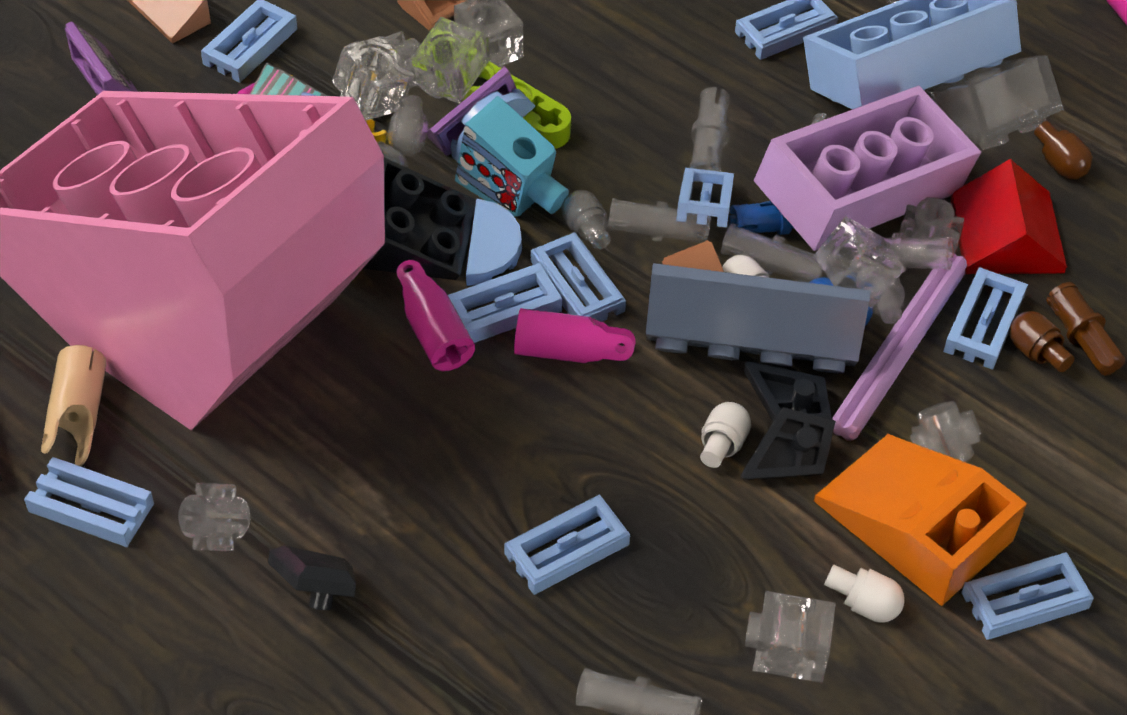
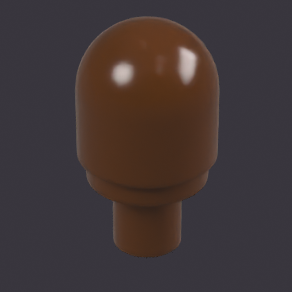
M1049 121L1042 122L1035 129L1034 135L1044 144L1042 154L1045 156V161L1060 176L1073 180L1079 179L1089 172L1093 161L1092 153L1075 133H1070L1068 130L1058 131Z
M1034 311L1019 314L1011 323L1010 338L1012 343L1031 361H1036L1038 364L1049 362L1059 372L1066 371L1073 364L1075 357L1063 347L1064 337L1061 335L1060 329L1041 313Z

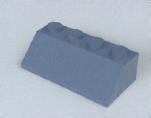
M653 263L646 339L656 341L655 349L664 352L687 353V345L708 348L707 356L718 359L739 360L740 352L761 355L760 363L791 367L792 359L814 361L813 370L843 374L845 366L854 367L859 361L871 290Z

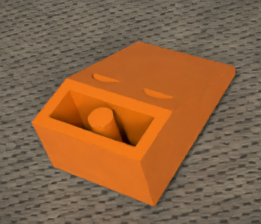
M887 434L818 492L814 498L816 504L941 606L962 589L965 582H969L1014 541L1027 505L1024 500L984 469Z

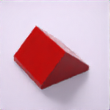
M1012 159L1005 161L952 194L951 204L961 256L967 261L965 274H976L979 267L997 274L1065 273L1067 265L1050 192Z

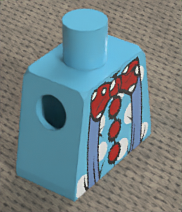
M496 96L465 123L455 181L486 201L497 203L510 211L514 217L520 216L534 202L550 214H553L563 205L569 194V190L551 177L556 157L554 146L499 96Z

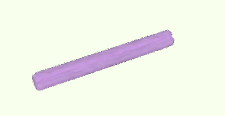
M952 251L942 254L833 416V420L836 421L833 431L835 435L842 436L847 441L858 437L965 275L967 261L963 256H957Z

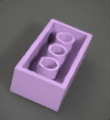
M916 86L771 139L754 182L809 246L816 251L951 196L956 190L963 187L981 151L920 86Z

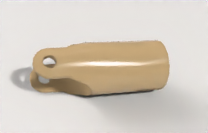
M73 345L65 347L60 351L57 358L41 445V452L44 454L48 453L56 439L58 427L65 429L74 436L77 442L75 465L80 467L85 463L90 453L107 365L106 358L98 350L94 349L92 351V347Z

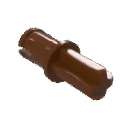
M1066 282L1055 287L1049 293L1051 297H1047L1046 301L1064 324L1067 330L1066 336L1068 341L1072 344L1079 343L1102 375H1111L1116 370L1122 368L1125 364V357L1104 330L1106 324L1104 316L1100 313H1095L1090 308L1075 283Z

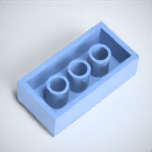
M900 0L803 37L811 90L852 110L916 86H920L925 91V89L941 83L960 81L964 78V74L979 68L998 66L1003 62L1004 58L1021 52L1016 0Z

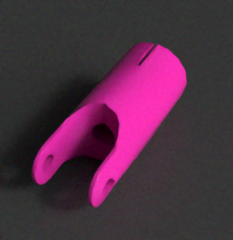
M415 260L404 261L399 265L396 273L403 286L402 294L405 314L413 331L436 370L450 371L459 368L473 356L475 344L446 292L432 278L425 274L419 262ZM407 268H413L412 271L405 272Z
M520 308L516 326L514 354L580 363L600 361L602 359L624 361L632 356L636 340L630 330L610 327L592 317Z

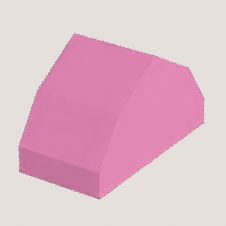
M103 91L0 170V277L70 346L84 345L92 347V351L96 349L101 352L106 358V372L190 430L194 429L327 308L385 244L384 155L353 97Z

